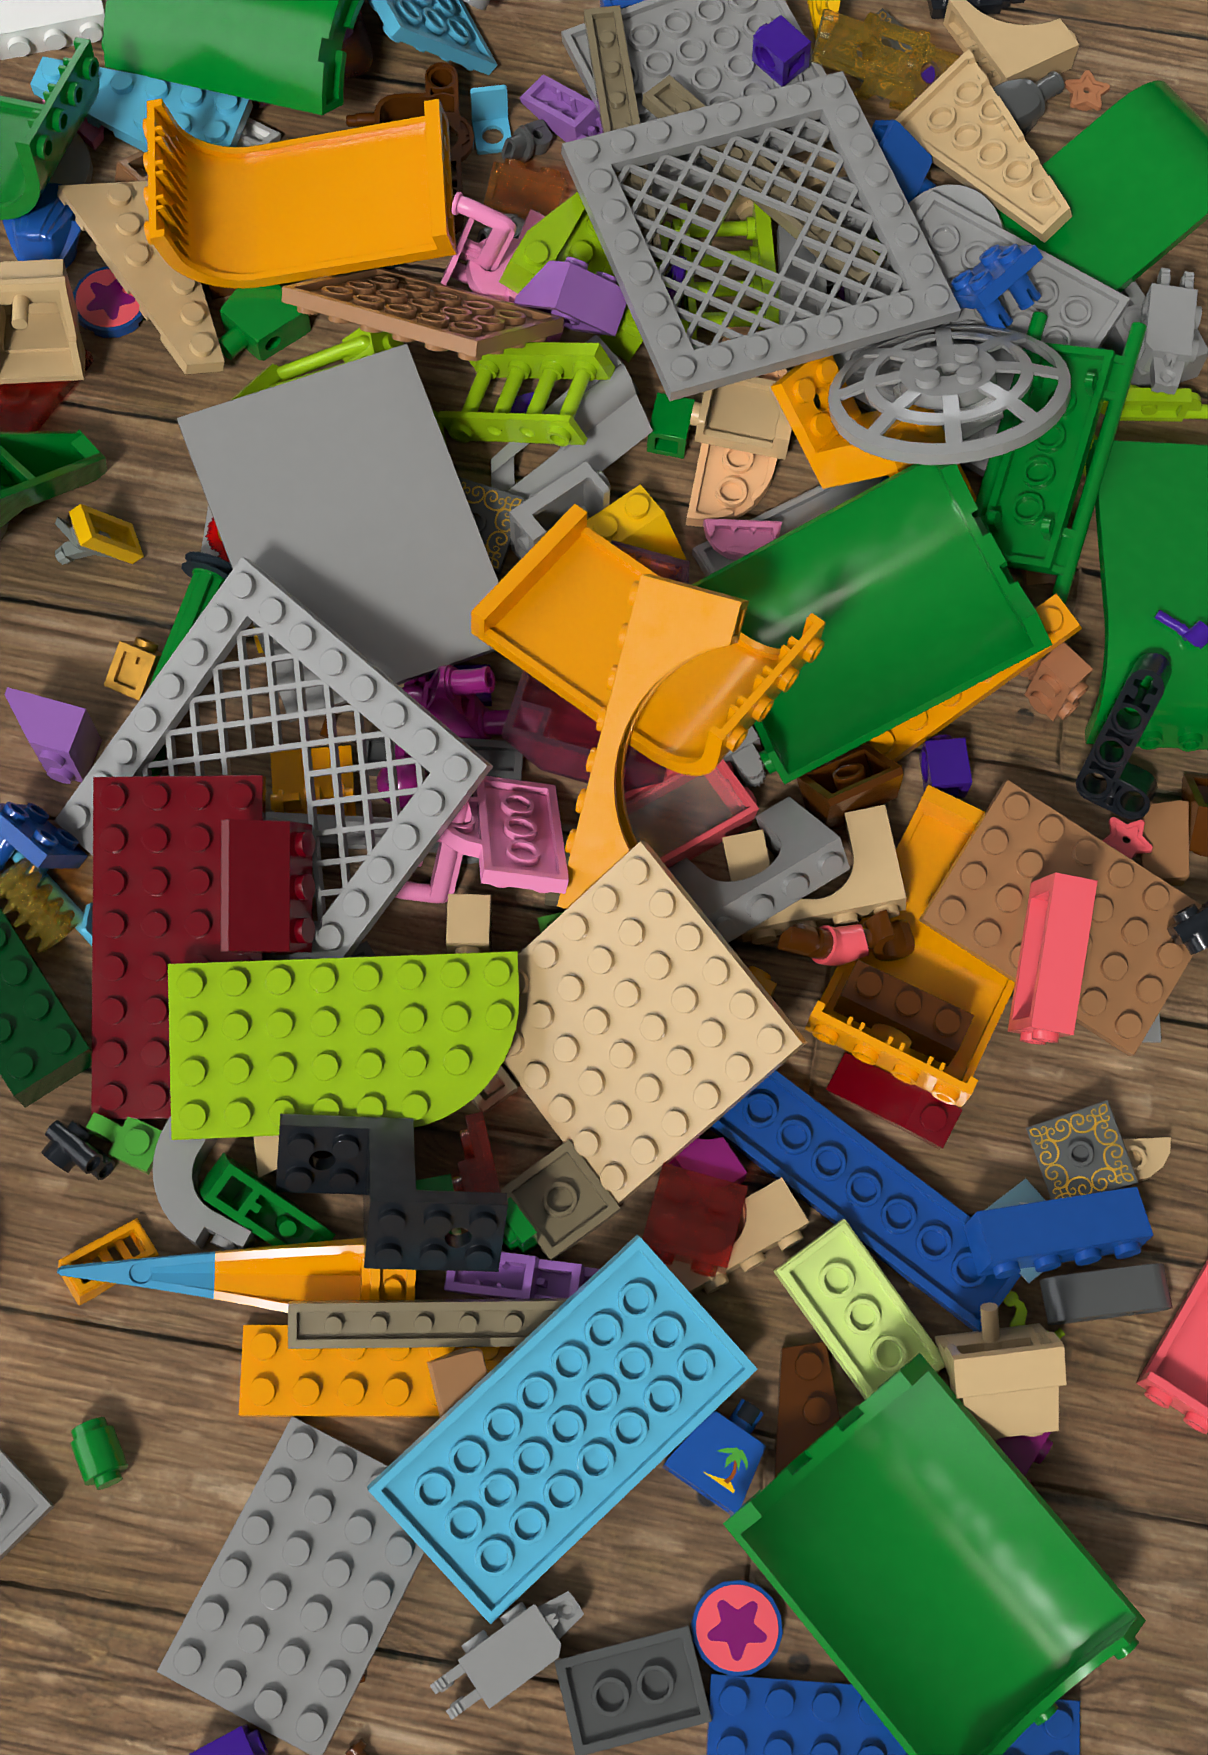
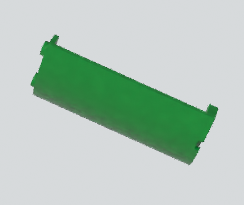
M107 0L104 35L102 38L105 67L324 115L344 105L343 87L347 53L341 51L346 28L353 29L364 0Z
M913 464L692 584L693 586L748 600L749 603L741 632L749 638L769 647L781 649L783 645L787 646L791 636L799 640L802 637L806 618L811 613L826 622L821 637L825 644L820 654L812 663L807 662L802 667L796 681L787 692L784 693L782 691L776 697L766 717L761 722L756 720L754 723L765 750L759 752V755L769 774L777 771L784 785L1052 645L1036 609L1019 582L1014 581L1006 567L1008 566L1007 561L991 532L988 533L980 516L973 518L971 513L977 511L978 507L957 464Z
M921 1353L911 1359L881 1384L860 1405H856L781 1470L777 1474L778 1476L765 1488L759 1490L723 1523L908 1755H1003L1033 1722L1039 1726L1047 1721L1058 1709L1055 1702L1084 1677L1112 1656H1115L1117 1660H1121L1133 1651L1139 1644L1135 1636L1146 1621L959 1398H956L954 1392Z

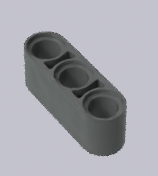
M1162 1263L1067 1274L1040 1280L1048 1325L1147 1314L1173 1308L1165 1268Z

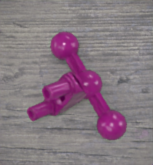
M452 665L438 666L430 681L428 674L408 681L402 687L405 692L460 738L491 739L493 735L524 733L526 729V716L520 707L490 711L476 696V693H493L495 689V676L489 666L468 670H458ZM395 745V760L412 758L400 746ZM415 764L396 766L398 790L417 788ZM381 768L378 773L376 782L379 792L389 791L387 768ZM413 795L400 796V808H404ZM390 798L383 799L385 802L391 805Z

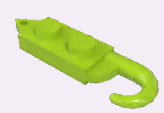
M1130 385L1120 421L1182 422L1183 419H1208V404H1202L1201 396L1198 393L1192 392L1190 388H1177L1173 395L1164 392H1153L1151 388H1140L1136 385ZM1109 401L1103 402L1101 414L1105 415Z

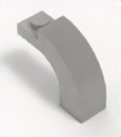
M170 1116L160 1134L153 1159L155 1192L164 1213L180 1233L200 1249L204 1247L210 1235L214 1236L211 1243L222 1250L252 1248L257 1240L254 1234L209 1209L203 1203L198 1190L201 1168L218 1138L171 1140Z

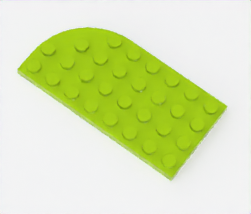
M518 951L168 964L171 1140L279 1136L280 1114L413 1119L414 1128L428 1125L447 1117L473 1100L488 1085L504 1062L510 1049L519 1013Z

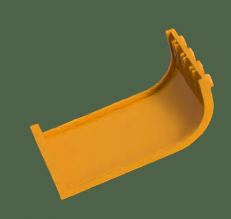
M162 98L147 101V118L143 119V131L148 152L143 154L144 167L148 174V186L144 187V199L149 209V220L144 223L146 239L150 245L155 246L169 266L187 278L212 286L239 289L266 287L456 255L454 215L452 214L453 189L449 122L439 99L424 101L425 116L257 146L226 147L204 142L184 131L178 125Z
M574 504L471 611V633L597 722L602 707H608L611 690L607 689V680L610 670L614 664H619L622 649L617 647V642L622 625L624 623L629 624L633 607L628 606V597L634 581H640V577L643 574H657L586 526L588 512ZM811 613L806 618L802 637L797 640L791 636L787 646L783 645L781 649L763 645L741 632L738 643L710 650L688 661L674 671L650 697L634 726L629 745L650 760L674 772L689 776L709 774L730 750L735 752L740 747L750 727L756 720L761 722L766 717L776 697L782 691L785 693L792 687L802 667L807 662L812 663L817 658L825 644L821 637L826 622Z
M928 785L896 848L907 899L906 910L899 911L900 914L890 919L891 923L895 920H905L909 923L915 941L914 951L912 954L899 960L880 961L875 958L872 949H868L869 956L858 960L973 1014L974 1017L958 1052L950 1064L946 1066V1063H940L934 1060V1057H927L909 1048L912 1043L911 1039L894 1027L885 1024H874L870 1029L863 1022L859 1024L853 1021L854 1018L851 1016L847 1018L833 1011L857 960L837 966L820 1001H817L804 1030L812 1033L814 1037L826 1044L836 1045L852 1053L855 1058L864 1063L876 1065L892 1073L895 1078L904 1083L916 1085L932 1093L935 1098L944 1103L961 1108L970 1098L976 1087L978 1079L973 1077L1014 990L1015 982L919 921L985 811ZM863 918L859 922L863 929H866L864 923L868 918Z

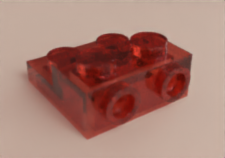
M483 1112L465 1115L467 1129L459 1130L465 1160L458 1162L460 1175L452 1176L454 1190L461 1192L501 1193Z
M663 1163L642 1239L665 1265H672L673 1261L676 1260L690 1264V1271L699 1275L716 1277L717 1272L725 1274L748 1186Z

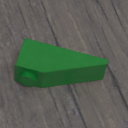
M224 1152L198 1186V1190L206 1202L272 1246L331 1241L336 1235L281 1192H276V1189L261 1177L258 1178V1175Z

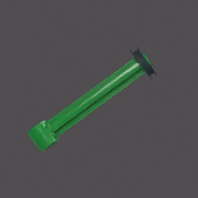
M188 552L185 555L186 562L182 563L181 569L191 577V581L150 685L233 570L229 562L203 552ZM163 745L152 762L165 760V745ZM163 767L151 769L152 776H159Z

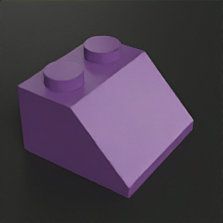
M566 257L565 262L549 260L516 295L514 304L564 317L563 326L573 331L616 336L626 301L614 276L599 271L594 274L587 270L589 265L586 262L573 257Z
M7 687L4 695L47 775L51 779L65 784H70L72 780L82 782L91 770L102 742L87 710L82 707Z

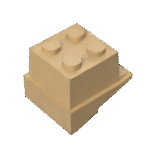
M63 259L0 262V384L84 380L86 351L78 325V310Z
M988 1302L980 1306L981 1332L972 1331L935 1336V1343L939 1348L949 1376L951 1390L994 1441L1004 1437L1020 1435L1035 1437L1045 1432L1059 1431V1386L1067 1385L1064 1344L1054 1332H1047L1040 1323L999 1328L998 1305Z

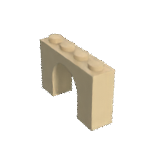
M880 805L844 813L845 829L852 856L853 869L849 879L841 889L825 898L798 900L742 934L743 942L752 941V944L756 945L770 943L776 940L777 935H781L796 923H803L813 927H821L823 925H834V927L854 925L859 922L858 919L871 917L886 909L890 919L900 914L899 911L906 910L907 898L886 806ZM763 829L722 837L731 881L747 879L770 866Z

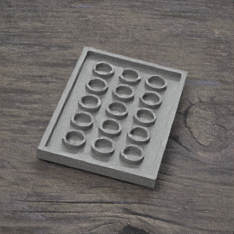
M292 1416L157 1672L309 1755H324L425 1554L368 1491L367 1486L388 1466Z

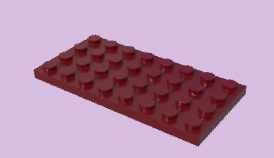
M265 776L93 777V1053L91 1117L95 1112L108 1119H127L128 1116L133 1119L170 1118L168 964L266 960V953L221 951V820H266Z

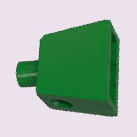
M280 285L245 289L237 288L220 310L223 326L226 331L218 339L222 354L231 360L245 348L258 360L265 361L311 331L309 315L299 313L297 306L281 302L282 287Z

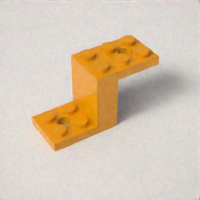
M833 355L796 365L771 386L822 489L887 475L891 477L913 465L883 459L866 453L850 444L838 433L831 422L828 406L830 385L836 374L840 371ZM846 382L842 385L841 389L847 387ZM815 394L818 395L820 400L819 409L813 401ZM853 397L841 401L848 415L859 425L867 429L882 414L878 410L861 414ZM912 405L908 408L909 410L935 413V411L932 409H926L918 407L916 405ZM896 420L883 434L889 438L909 442L946 443L945 432L942 426L917 425ZM957 464L959 471L974 501L976 502L977 498L970 486V483L961 465Z

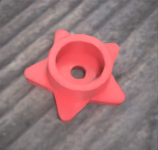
M1116 817L1109 819L1110 835L1102 840L1103 842L1131 860L1137 854L1151 853L1153 849L1152 845L1142 836L1145 825L1144 820L1140 819L1126 824ZM1128 837L1130 842H1123V838Z

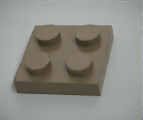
M567 1140L499 1190V1193H507V1199L511 1197L536 1230L539 1248L547 1259L552 1261L619 1213L621 1209L610 1193L601 1185L600 1180L583 1157L576 1152L570 1140Z

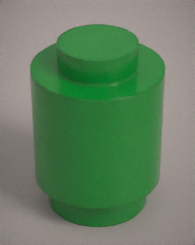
M98 1417L88 1420L71 1430L73 1441L70 1445L84 1484L87 1486L95 1484L96 1489L101 1490L120 1482L123 1479L121 1473L128 1468V1463L114 1426L108 1425L105 1417Z

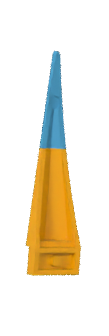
M364 1237L64 1265L57 1270L58 1274L66 1277L157 1289L288 1313L289 1301L415 1300L416 1270L364 1268Z

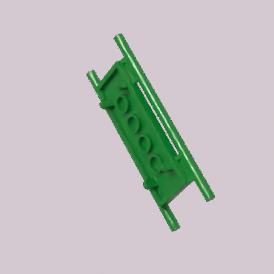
M1033 312L1026 335L1041 341L1048 316L1043 312ZM1133 322L1131 324L1122 356L1116 355L1114 350L1045 343L1062 357L1071 375V399L1066 412L1056 425L1041 437L1023 447L988 459L975 502L978 510L972 513L973 518L980 516L988 533L991 532L1007 561L1008 566L1006 567L1057 575L1051 597L1057 593L1065 605L1147 330V326L1140 322ZM1022 347V350L1029 356L1032 363L1054 367L1040 355ZM1014 374L1010 390L1017 383L1020 374ZM1033 375L1030 389L1020 400L1035 412L1040 411L1054 395L1058 380ZM1109 401L1072 528L1069 529L1067 524L1103 402ZM1006 409L1003 411L1004 417L1000 420L997 433L1015 427L1023 421Z

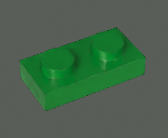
M509 1197L507 1199L508 1209L503 1243L510 1252L517 1248L521 1254L528 1255L538 1247L537 1232L514 1200Z

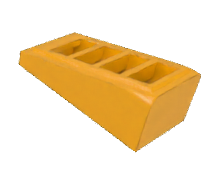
M136 1218L58 1260V1268L64 1265L93 1263L92 1260L99 1256L102 1262L114 1261L108 1251L113 1246L122 1260L158 1257L159 1253ZM129 1236L140 1252L135 1257L132 1256L123 1241ZM61 1276L79 1306L116 1284L95 1280L84 1284L81 1278Z

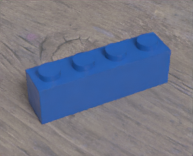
M1138 1187L977 1211L964 1225L978 1276L994 1274L996 1279L1017 1275L1023 1268L1035 1267L1036 1272H1046L1060 1267L1063 1262L1075 1261L1077 1266L1088 1265L1099 1261L1102 1258L1101 1256L1115 1254L1116 1259L1130 1258L1141 1253V1247L1154 1236Z

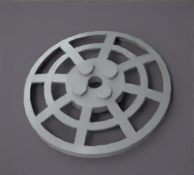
M939 326L881 341L857 354L840 369L833 379L829 389L828 406L831 422L838 433L850 444L866 453L908 464H960L1006 454L1044 435L1056 425L1066 412L1071 399V375L1066 362L1054 349L1029 335L991 326ZM952 339H971L984 342L978 345L953 344ZM931 341H936L937 346L922 348L916 352L906 350ZM1019 347L1040 355L1054 367L1032 363L1025 351ZM1003 348L1011 353L1018 362L995 361L989 353ZM889 359L903 362L899 371L876 376L879 369ZM874 360L868 367L864 380L841 389L842 385L854 372ZM997 373L1020 374L1017 383L1009 391L996 385ZM1033 375L1058 380L1054 395L1040 411L1035 412L1020 400L1030 389ZM899 383L902 395L892 403L883 397L877 388ZM864 392L869 403L882 414L867 429L859 425L848 415L841 401ZM986 397L994 400L980 407L960 411V408L976 404ZM916 405L926 409L943 410V413L909 410L908 408ZM1006 409L1023 421L1019 425L997 434L973 440H962L961 424L985 419ZM896 420L917 425L944 426L946 443L909 442L889 438L883 434Z

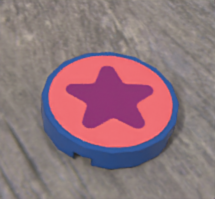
M101 267L90 271L79 280L73 291L80 325L85 329L93 331L97 336L119 338L132 333L139 327V322L144 317L139 311V304L131 293H126L108 267Z
M743 1580L725 1581L707 1590L696 1604L691 1620L692 1641L700 1658L715 1671L730 1676L751 1675L766 1667L778 1652L783 1635L781 1614L773 1598L758 1585Z

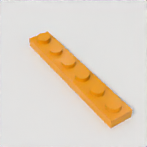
M1057 593L1035 608L1051 640V646L861 744V746L869 744L894 762H898L1076 634L1082 627Z

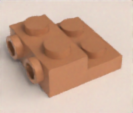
M1063 642L1019 675L1031 680L1024 695L1038 713L1046 714L1052 721L1057 717L1065 720L1076 710L1080 704L1078 700L1089 689L1086 681L1093 668Z

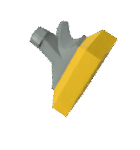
M79 504L69 511L72 525L64 518L57 517L55 525L70 540L64 542L55 550V557L62 565L68 564L75 559L92 555L115 558L130 564H134L144 557L132 523L83 504Z

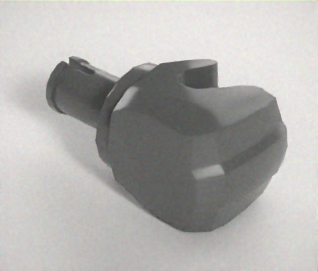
M1051 71L1035 83L1027 78L1003 82L993 87L997 96H1000L1025 137L1044 115L1045 102L1062 93L1065 85L1061 75L1056 71Z

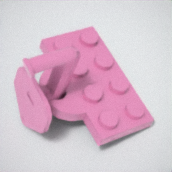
M457 192L452 203V214H462L467 216L468 219L456 244V255L451 256L441 284L446 286L449 278L452 277L468 284L473 293L514 303L517 293L499 283V280L526 232L546 216L530 209L519 237L516 239L513 237L517 227L510 217L478 201L463 196L462 192ZM474 220L492 228L488 237L479 243L467 238ZM458 258L464 261L468 259L467 266L458 262ZM562 333L549 336L544 342H559Z
M486 776L473 793V797L469 798L438 839L439 846L430 884L407 881L395 898L436 904L448 902V894H454L463 855L479 858L480 878L483 884H491L499 888L515 887L530 889L539 893L554 892L565 894L569 877L556 785Z

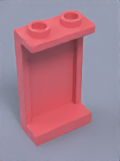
M1208 1259L1136 1384L1146 1390L1144 1395L1150 1401L1166 1409L1169 1406L1175 1408L1185 1415L1183 1421L1187 1425L1203 1434L1208 1433Z

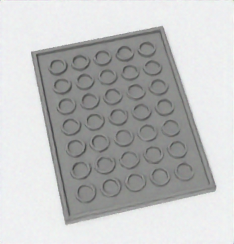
M407 344L177 418L179 428L232 569L241 557L250 559L397 685L434 673L438 666H454L496 651L471 633V611L499 582ZM252 621L254 628H260V626ZM264 634L257 635L265 655ZM273 638L275 655L290 653ZM293 660L275 662L277 685L294 683ZM303 664L304 681L320 679ZM324 686L305 688L307 711L325 708ZM296 690L279 692L286 714L298 712ZM333 690L334 707L348 703ZM299 719L289 720V722L291 723V722L297 721V720H299Z

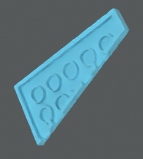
M42 57L30 83L34 95L44 99L43 92H49L47 85L49 83L57 84L60 79L58 67L59 65L64 66L63 60ZM99 67V93L86 119L91 125L97 128L102 125L113 131L116 138L143 152H148L147 140L143 131V119L147 118V101L162 98L178 125L188 134L214 145L237 147L253 104L252 100Z

